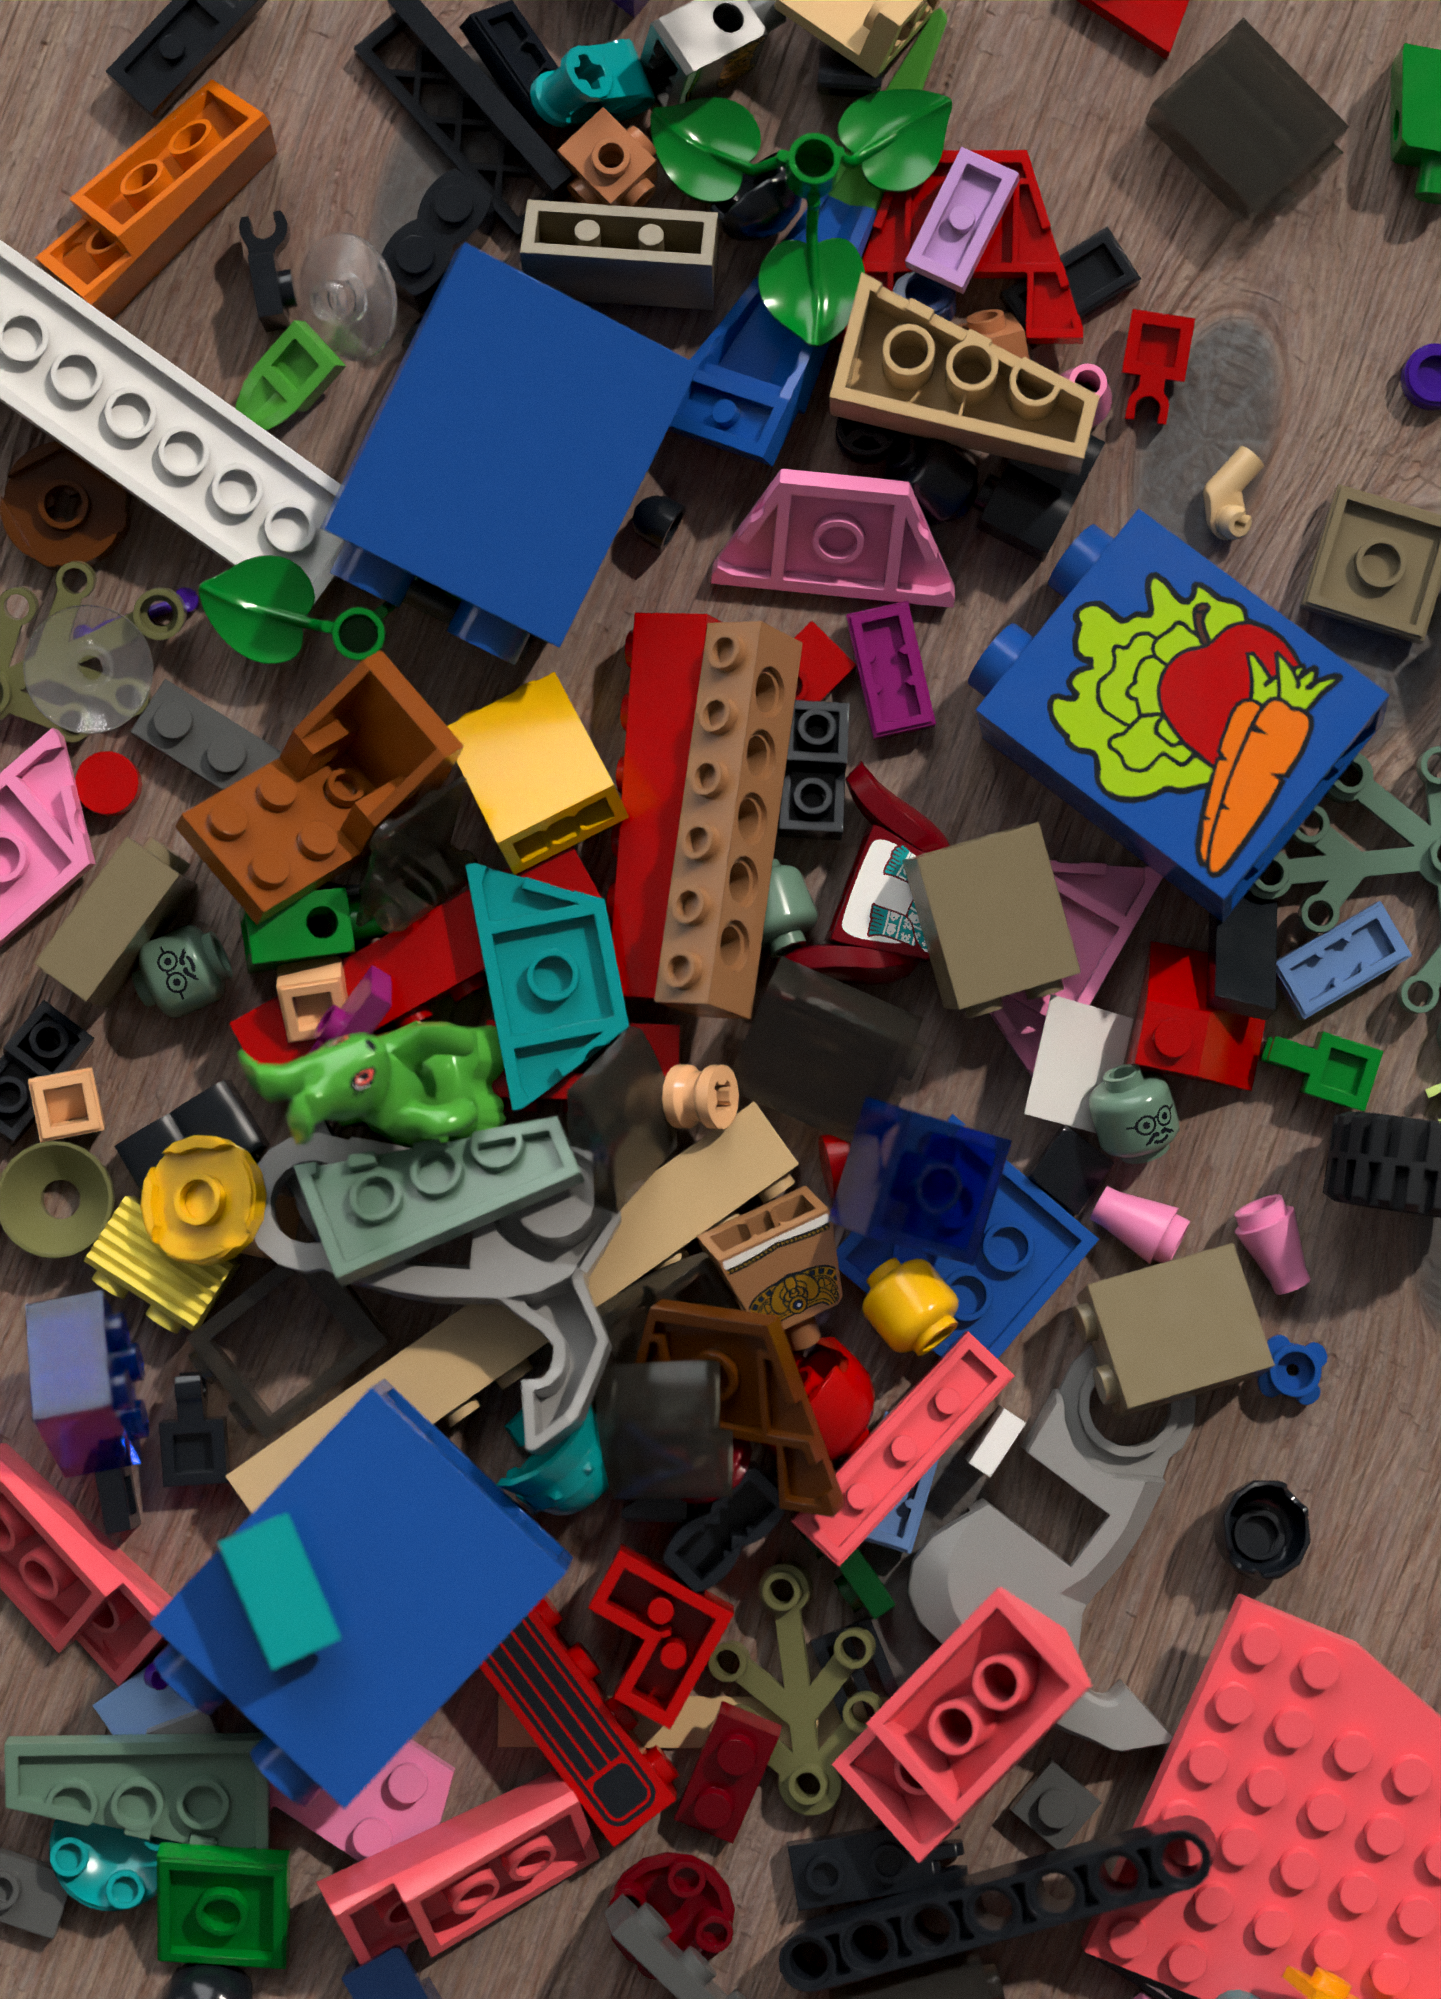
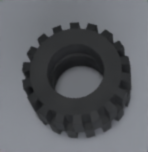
M1348 1111L1333 1116L1323 1193L1340 1203L1441 1218V1122L1358 1111Z

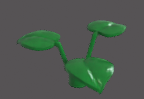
M891 89L870 93L853 102L843 113L837 129L838 138L843 147L837 146L831 138L824 134L808 133L796 139L789 151L781 149L777 152V156L757 164L750 162L755 159L760 150L761 134L753 115L744 106L726 98L707 97L673 106L656 107L651 112L650 128L656 156L665 174L679 191L699 202L715 204L732 200L739 192L743 174L757 177L780 167L786 169L785 178L788 187L797 196L807 199L806 243L799 240H786L774 246L761 263L758 275V288L764 307L779 324L796 335L808 346L821 347L835 339L848 326L861 272L865 274V269L860 254L848 240L830 238L818 242L820 198L827 195L833 189L840 165L848 169L861 165L865 180L872 187L884 192L903 193L914 190L924 184L934 173L941 159L946 129L952 110V100L947 96L919 89ZM844 148H845L849 153H851L852 155L849 156V155L845 154Z
M263 555L246 559L225 572L202 582L199 586L202 606L216 632L235 651L248 659L264 664H278L290 661L296 657L303 644V628L332 634L335 647L341 655L349 660L361 662L381 650L385 639L382 620L397 608V606L385 601L373 612L360 607L348 609L341 613L335 622L306 617L315 601L314 588L309 577L293 561L274 555ZM414 577L415 580H417V581H419V582H421V583H423V584H425V585H427V586H429V587H431V588H433V589H435V590H437V591H439V592H441V593H443V594H445V595H447V596H449V597H451V598H453V599H455V600H457V601H459V602L461 601V599H459V598H457V597H455V596H453V595H451V594H449V593H447V592H445V591H443V590H441V589H439V588H437V587H435V586H433V585H431V584H429V583H427V582H425V581H423V580H421V579H419V578H417V577Z

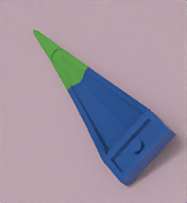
M941 7L931 15L886 90L923 89L947 23V15ZM848 151L845 152V154H847V155H849V156L852 155V154L849 153ZM840 165L833 189L827 195L820 198L818 242L830 238L846 239L855 246L862 257L885 192L872 187L865 180L861 165L853 169ZM807 209L784 241L799 240L806 243ZM757 275L732 309L690 359L700 366L668 431L773 467L797 413L805 414L830 342L821 347H810L779 324L764 307L759 293Z

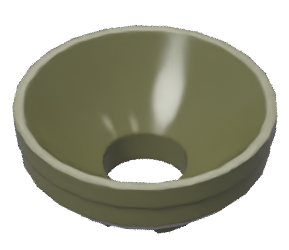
M48 1141L30 1146L22 1150L9 1162L0 1177V1223L3 1230L16 1245L26 1252L39 1257L62 1258L73 1256L88 1249L97 1241L100 1233L105 1229L106 1224L113 1215L115 1195L113 1183L107 1169L95 1155L73 1143ZM58 1180H66L73 1183L80 1193V1205L77 1211L65 1219L52 1216L47 1211L44 1203V1195L47 1188Z

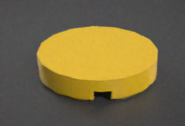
M193 1135L172 1143L161 1153L166 1155L160 1159L156 1168H150L143 1181L140 1209L145 1231L154 1244H159L162 1250L168 1253L166 1255L177 1262L214 1266L234 1259L252 1243L264 1220L267 1192L261 1169L247 1150L228 1139Z

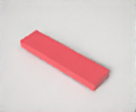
M968 1331L964 1332L835 1471L844 1497V1508L833 1518L797 1512L790 1522L836 1566L840 1567L1015 1375Z

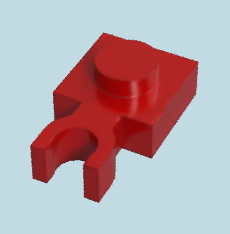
M1132 309L1121 373L1140 376L1138 388L1128 398L1124 419L1134 420L1136 403L1143 397H1151L1159 405L1156 424L1166 425L1169 401L1164 393L1165 380L1185 382L1196 318Z

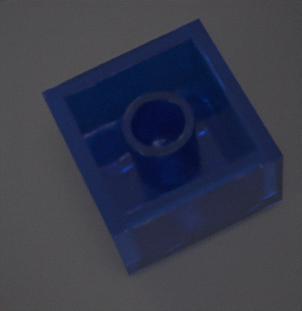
M866 1096L828 1221L866 1237L974 1266L1012 1141L970 1126Z
M103 1290L25 1304L32 1421L64 1477L69 1478L142 1464L140 1439L149 1437V1420L143 1399L137 1400L135 1382L145 1379V1369L138 1342L130 1343L124 1313L113 1312Z

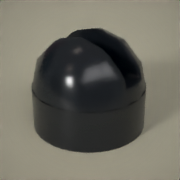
M655 495L647 497L634 509L632 517L634 529L645 543L663 551L678 530L686 507L666 496Z

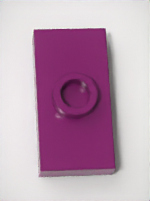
M908 601L846 614L845 619L873 740L935 727L936 721Z
M372 965L340 1008L333 1004L325 1012L314 1032V1038L317 1041L307 1055L318 1050L327 1041L338 1037L362 1032L372 1034L392 1007L391 976Z

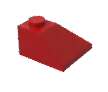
M1151 941L1126 1064L1139 1065L1142 1070L1252 1091L1266 1020L1206 1007L1208 953Z

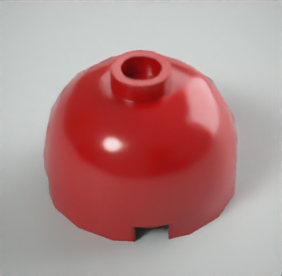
M822 1337L815 1344L821 1351L808 1359L799 1352L794 1354L793 1357L830 1461L832 1462L840 1456L848 1458L870 1434V1430L867 1427L873 1416L875 1390L869 1373L858 1359L835 1337ZM761 1443L767 1450L777 1456L775 1445Z

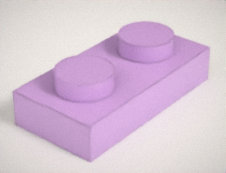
M961 147L905 260L906 268L964 294L1019 182V173Z

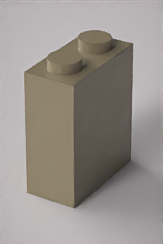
M1039 822L1016 826L902 860L944 1009L960 1010L964 1008L967 1018L988 1014L1004 1008L1003 996L1025 990L1027 1000L1054 994L1065 989L1062 978L1081 973Z
M126 837L35 960L34 964L86 1002L109 1008L131 978L132 973L139 967L138 957L141 947L164 933L198 885L184 875L191 864L152 837H149L144 845Z
M1233 1243L1087 1284L1076 1296L1079 1305L1073 1307V1317L1078 1334L1083 1343H1092L1099 1364L1098 1367L1093 1368L1096 1390L1104 1405L1112 1404L1116 1419L1257 1378L1275 1366Z

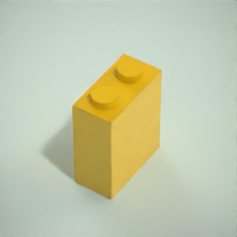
M555 672L539 680L527 682L521 685L515 692L481 709L469 711L457 721L447 726L464 745L456 762L514 875L629 818L613 781Z

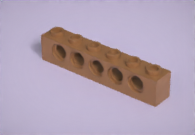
M762 621L708 623L654 999L656 1003L696 1017L751 1019L803 645L799 640Z

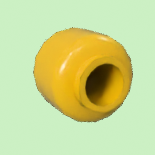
M894 1257L881 1264L867 1278L866 1283L870 1286L871 1290L863 1301V1314L895 1352L907 1353L914 1350L918 1356H922L941 1344L958 1326V1322L954 1318L958 1310V1297L928 1261L916 1258L901 1264Z

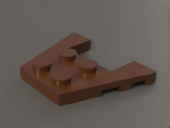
M661 1299L654 1304L648 1312L631 1376L635 1383L629 1406L622 1411L617 1429L621 1433L616 1451L620 1455V1459L616 1464L614 1479L653 1487L661 1485L663 1482L657 1476L654 1460L657 1445L667 1427L772 1444L777 1449L780 1509L833 1518L844 1508V1497L779 1316Z

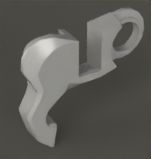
M313 1133L312 1140L307 1145H297L294 1137L291 1136L270 1148L257 1164L262 1171L267 1192L264 1220L254 1237L258 1248L281 1267L306 1274L320 1271L334 1274L322 1242L303 1243L292 1240L283 1233L276 1220L275 1203L280 1188L291 1175L296 1173L293 1165L316 1161L321 1166L348 1161V1155L375 1150L377 1155L412 1148L353 1136L346 1140L323 1133ZM579 1143L569 1144L585 1182L473 1230L470 1265L417 1262V1254L351 1283L408 1300L436 1304H495L503 1306L544 1334L553 1344V1359L550 1369L540 1379L521 1380L526 1450L541 1457L581 1427L612 1349L605 1325L594 1304L589 1289V1277L622 1222L620 1186L607 1161Z
M1092 1344L1071 1362L1059 1389L1052 1390L1021 1447L1108 1513L1107 1517L1070 1565L984 1498L977 1500L967 1507L970 1510L969 1512L931 1534L912 1559L907 1594L917 1621L943 1644L997 1588L1002 1587L1064 1627L1078 1654L1082 1614L1087 1604L1122 1565L1140 1537L1166 1483L1163 1475L1169 1458L1183 1448L1193 1428L1196 1396L1168 1403L1167 1415L1160 1429L1149 1439L1133 1445L1116 1444L1104 1438L1094 1427L1089 1412L1090 1394L1095 1386L1093 1368L1098 1367L1099 1364ZM1121 1679L1104 1693L1094 1692L1089 1689L1053 1726L1068 1734L1117 1752H1127L1168 1744L1173 1738L1166 1727Z

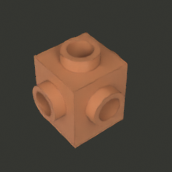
M604 107L557 150L558 158L573 174V180L567 185V189L578 203L643 207L656 191L654 183L657 181V160L654 158L656 155L654 145L634 125L625 129Z

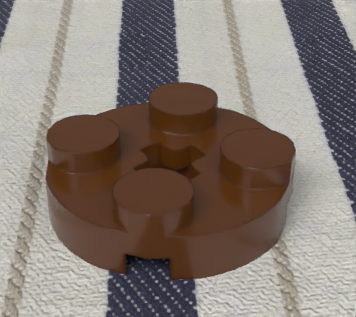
M57 441L39 445L25 453L16 461L8 474L10 480L5 487L4 498L1 496L0 503L1 520L5 531L22 553L51 571H58L61 566L71 561H83L90 566L99 563L116 549L120 540L130 530L129 492ZM63 490L71 498L80 495L82 499V505L76 509L78 516L69 522L63 517L52 519L49 513L50 510L57 506L54 495ZM72 568V569H69V570L75 571V570H80V569Z

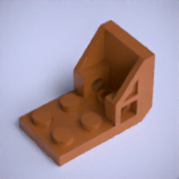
M380 650L362 660L293 729L279 758L182 813L175 828L258 925L399 839L426 814L462 752L464 745L384 652Z

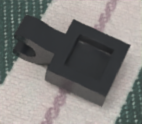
M281 210L273 212L276 229L270 237L265 239L254 235L253 225L249 216L241 217L239 223L240 235L248 248L249 255L247 256L258 318L266 332L287 329L290 326L288 308L298 307L292 270H281L278 264V256L286 248L290 240V228Z
M206 1371L180 1372V1376H175L178 1419H168L159 1422L163 1487L228 1483L226 1475L230 1473L227 1417H207L208 1384Z

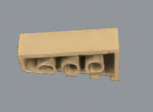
M861 272L829 400L830 415L923 438L940 439L952 445L1080 475L1100 396L1026 357L1021 359L993 344L992 339L972 329H969V331L935 314L934 309L912 298L908 300L882 286V282Z

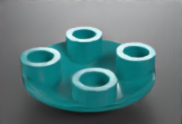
M55 1819L49 1843L50 1863L61 1886L78 1902L97 1910L123 1911L137 1907L157 1894V1853L160 1842H180L153 1836L150 1837V1840L124 1835L125 1830L96 1823L85 1826Z

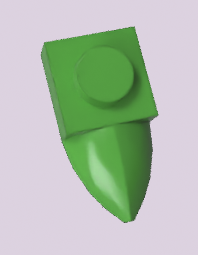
M294 320L249 373L238 396L235 409L267 431L283 423L296 411L307 412L345 369L346 365L306 321Z

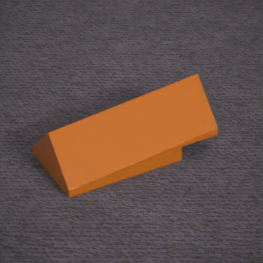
M211 79L69 198L83 218L35 257L36 260L51 277L113 320L277 154L270 121L264 113Z

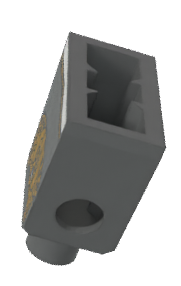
M693 0L651 22L640 61L659 106H673L699 98L711 97L750 72L758 62L767 33L786 22V16L774 7L776 0Z

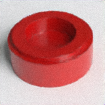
M112 751L97 752L86 758L78 768L75 777L80 801L91 811L103 816H118L126 813L137 803L142 791V779L138 768L125 756Z
M841 1131L820 1135L818 1141L820 1163L825 1186L830 1198L853 1195L858 1187L855 1158L847 1134Z

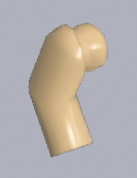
M1245 446L1239 447L1206 483L1203 490L1207 525L1211 532L1222 540L1241 539L1247 535L1252 525L1251 516L1246 515L1242 490L1263 469L1264 464L1255 453Z

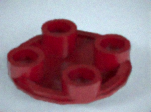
M664 1852L642 1858L621 1874L609 1894L608 1907L622 1893L637 1908H640L645 1902L651 1905L672 1929V1932L667 1937L683 1952L689 1946H692L709 1961L719 1952L728 1948L732 1941L735 1907L729 1885L714 1866L693 1855ZM611 1935L612 1942L628 1961L637 1965L639 1972L643 1976L658 1980Z

